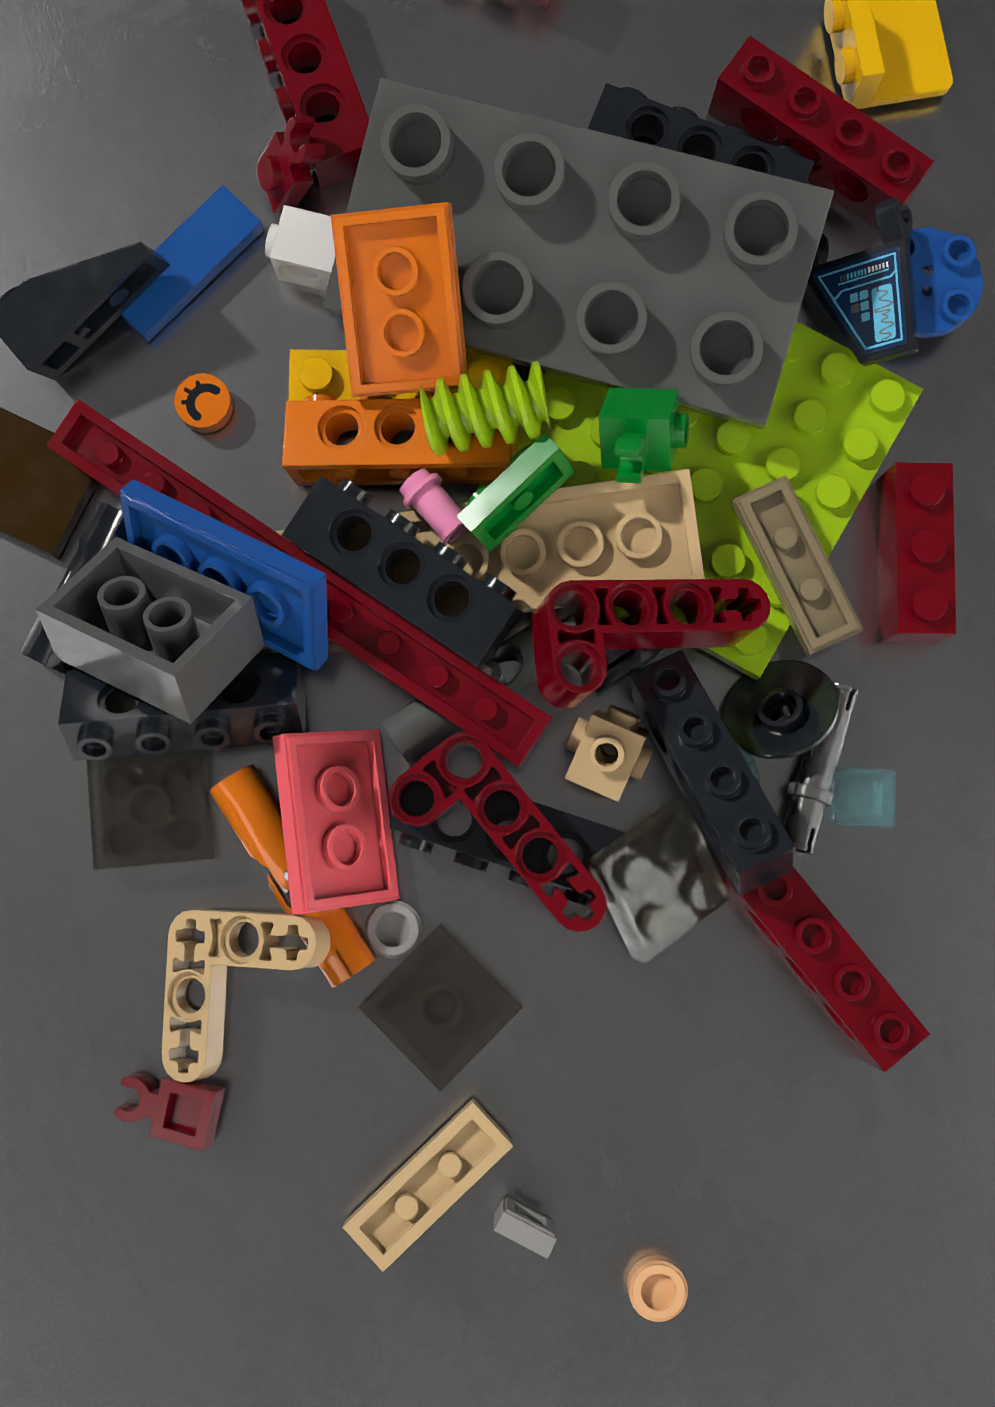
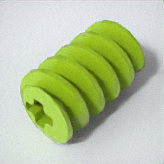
M538 361L531 363L528 381H523L515 366L512 365L507 368L504 385L498 384L489 369L484 370L481 389L474 388L466 373L460 374L457 393H451L443 377L436 380L434 397L428 398L424 389L420 386V400L426 436L430 448L436 456L446 454L449 437H451L459 452L469 451L472 433L476 435L481 446L487 448L492 447L495 429L499 430L506 444H511L516 441L519 425L523 426L530 440L539 438L542 421H546L550 427L541 366Z

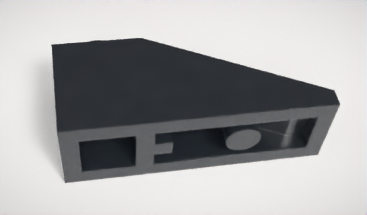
M138 242L26 279L19 286L5 292L0 298V338L28 371L56 380L170 264L162 255L142 242Z

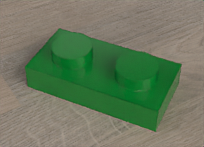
M543 433L533 444L520 449L512 458L510 466L490 485L477 490L469 499L467 507L456 517L491 552L575 471L561 449Z

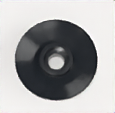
M777 660L768 663L757 681L746 674L737 680L725 699L723 720L736 745L746 753L764 759L791 758L811 750L827 737L838 717L839 700L833 682L819 668L797 660ZM783 716H791L786 720L777 721L779 718Z

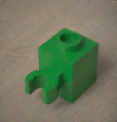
M609 388L598 416L602 468L618 469L616 475V482L639 484L642 482L644 470L671 471L677 449H686L689 436V414L679 413V389Z

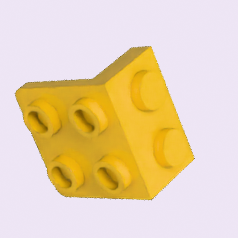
M825 0L824 24L826 31L831 37L835 56V76L838 84L841 85L844 100L857 109L941 96L948 92L953 83V76L936 0Z

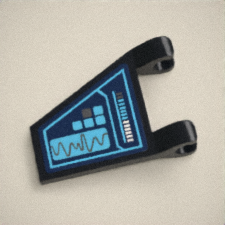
M896 197L881 201L875 207L876 222L882 239V245L827 262L829 242L826 235L822 233L808 279V284L859 363L863 366L919 352L909 242L913 224L912 212L907 205L900 206V201Z

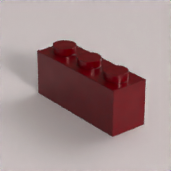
M895 462L876 480L879 644H936L956 635L953 463Z

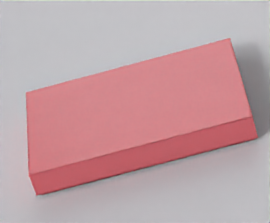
M380 729L289 733L273 736L292 915L399 900L392 829L389 828L391 819Z

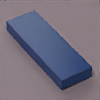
M222 185L154 250L162 255L170 266L120 316L149 342L265 230L262 221Z

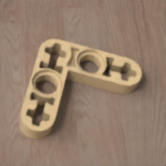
M200 909L183 911L177 915L170 925L167 946L162 1036V1062L167 1074L174 1080L185 1083L208 1078L219 1068L223 1055L227 966L278 970H298L316 967L325 960L331 945L330 932L325 923L318 917L307 914L292 915L288 913ZM247 922L256 928L259 936L258 947L251 955H246L241 950L238 941L239 931ZM193 929L205 932L204 943L193 940ZM299 934L301 937L308 938V947L305 950L292 946L278 947L279 936ZM190 961H205V967L190 969ZM192 979H197L202 983L205 990L204 1004L198 1011L191 1008L186 1000V989ZM200 1020L202 1022L200 1029H197V1026L186 1027L187 1022ZM187 1046H190V1049L198 1051V1062H195L191 1057H186Z

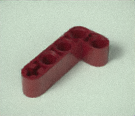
M746 579L570 580L561 582L549 592L532 615L531 629L539 692L546 702L554 707L567 709L577 706L602 685L607 671L605 650L713 648L736 645L767 621L770 615L768 595L760 585ZM671 605L682 610L687 624L675 618L672 614ZM558 606L570 611L574 616L576 625L570 626L561 622L556 616L554 608ZM613 606H619L626 610L630 615L632 625L621 622L615 615ZM561 664H568L576 668L582 679L581 686L573 685L564 678Z
M458 733L445 739L400 775L392 784L389 792V806L394 816L401 822L416 827L427 826L462 801L553 917L566 929L575 932L588 931L596 927L604 918L607 902L606 895L601 886L487 744L478 736L469 733ZM460 746L473 747L482 758L480 770L470 778L456 777L448 769L447 761L450 753ZM421 782L429 785L434 793L433 807L422 816H410L402 806L401 797L403 791L409 785ZM496 792L510 793L519 804L517 819L507 826H498L491 823L484 812L486 800ZM534 838L548 840L556 850L555 864L544 873L531 872L523 862V849ZM568 863L575 870V874L565 877V880L577 892L582 893L589 890L592 894V897L586 902L590 913L584 918L575 912L567 917L564 915L562 910L568 905V900L557 886L553 887L549 895H546L541 888L542 884L549 883L558 878Z

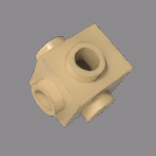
M609 705L607 712L597 708L589 721L579 717L566 746V749L575 752V755L564 779L619 802L629 777L641 781L654 751L653 748L644 745L649 730L639 726L642 718L614 705ZM610 743L614 745L618 750V754H608L604 751L602 744Z

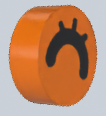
M205 373L192 375L186 378L176 390L174 397L176 412L184 424L193 431L212 433L223 428L230 420L233 413V399L226 385L216 376Z

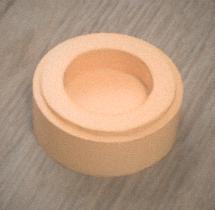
M649 1255L637 1261L629 1272L627 1290L632 1306L639 1315L650 1321L663 1322L674 1318L682 1311L688 1297V1286L680 1267L672 1259L662 1255Z

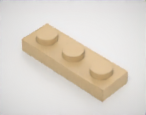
M473 1098L346 1219L342 1228L378 1268L384 1272L513 1147V1141Z

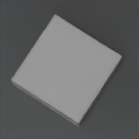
M508 1196L506 1198L502 1197L494 1213V1231L548 1259L557 1241L553 1220Z

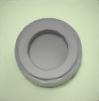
M392 900L378 904L369 912L364 925V935L369 947L376 954L391 959L400 958L412 952L418 945L423 931L422 920L417 910L402 900Z

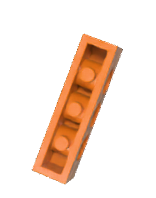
M425 392L428 398L434 397V392ZM314 394L307 396L305 401H286L282 467L297 486L315 485L320 476L334 485H338L343 477L355 485L403 484L412 474L423 468L430 474L437 473L442 478L441 484H489L510 466L512 458L518 452L519 427L515 443L506 444L499 430L495 429L492 447L483 448L476 435L472 433L469 451L459 452L455 444L448 443L446 454L436 456L427 440L420 394L411 399H392L388 395L360 397L359 400H337L329 395ZM406 429L414 430L413 436L407 442L398 445L391 444L393 437L398 432ZM351 430L358 431L357 436L352 442L346 445H336L337 440L343 433Z

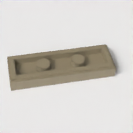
M785 475L735 498L731 505L806 656L808 657L860 633L863 628L787 476Z

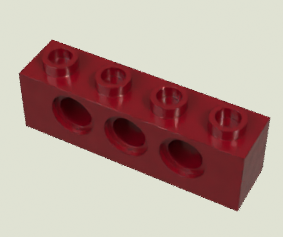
M241 0L250 26L260 23L265 38L256 41L268 75L278 72L283 87L274 89L285 123L292 117H314L316 120L318 117L326 114L336 116L334 120L328 123L316 122L310 131V143H323L326 149L324 157L319 163H310L309 170H314L320 189L355 178L369 117L326 1ZM287 19H298L291 24H282ZM304 67H317L316 70L310 73L298 72Z
M752 36L748 37L717 79L708 110L711 116L726 126H735L743 129L754 139L773 146H789L797 150L802 157L815 161L808 182L814 186L834 190L832 199L877 230L879 229L875 216L876 205L881 201L894 197L900 201V206L906 205L935 162Z
M794 867L792 872L739 897L727 876L719 881L865 1062L886 1072L930 1035L928 1030Z

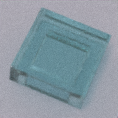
M836 768L833 794L835 795L833 800V825L895 827L896 770Z

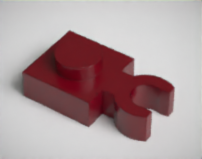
M314 117L290 118L286 124L285 132L274 133L256 163L259 184L266 191L274 213H282L284 205L296 208L314 182L309 165L310 163H319L323 159L326 150L323 143H310V131L316 123Z
M133 1073L122 1078L121 1085L135 1089L139 1094L140 1102L138 1106L126 1103L117 1107L114 1115L118 1119L125 1122H135L144 1117L153 1119L149 1134L151 1137L200 1151H205L213 1146L225 1088L197 1080L181 1083L169 1075L162 1077L160 1088L155 1079L145 1073Z

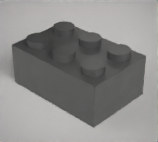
M115 537L36 609L57 659L189 724L193 723L265 646L252 596L118 537Z

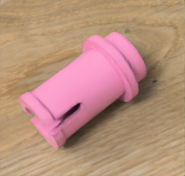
M423 468L412 474L401 486L400 493L405 497L403 504L408 510L415 508L440 536V540L447 545L455 541L467 530L466 526L456 517L462 509L440 486L442 478L437 473L430 474Z

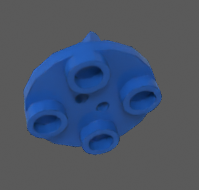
M932 227L912 229L909 242L917 336L920 338L945 336L962 326L979 305L984 282L980 262L976 258V245L966 235H954L951 232ZM922 269H927L930 275H926ZM922 290L927 291L929 296L923 295Z

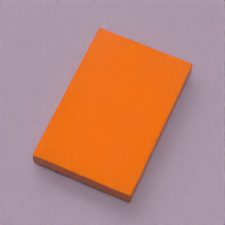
M442 202L331 215L352 398L420 392V386H422L424 391H435L436 380L442 377L449 389H458L460 374L466 373L468 375L452 203Z

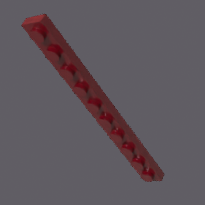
M76 400L46 445V447L119 496V490L134 479L326 573L328 638L467 733L478 736L488 747L516 766H522L553 718L81 400Z

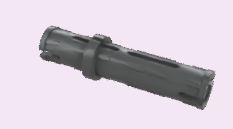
M834 681L832 682L836 688L839 700V712L836 723L822 742L803 753L796 781L789 783L787 795L791 798L783 827L795 846V852L807 855H814L818 831L826 807H832L835 795L830 793L833 778L842 753L851 714L859 695L858 689H853L850 685Z

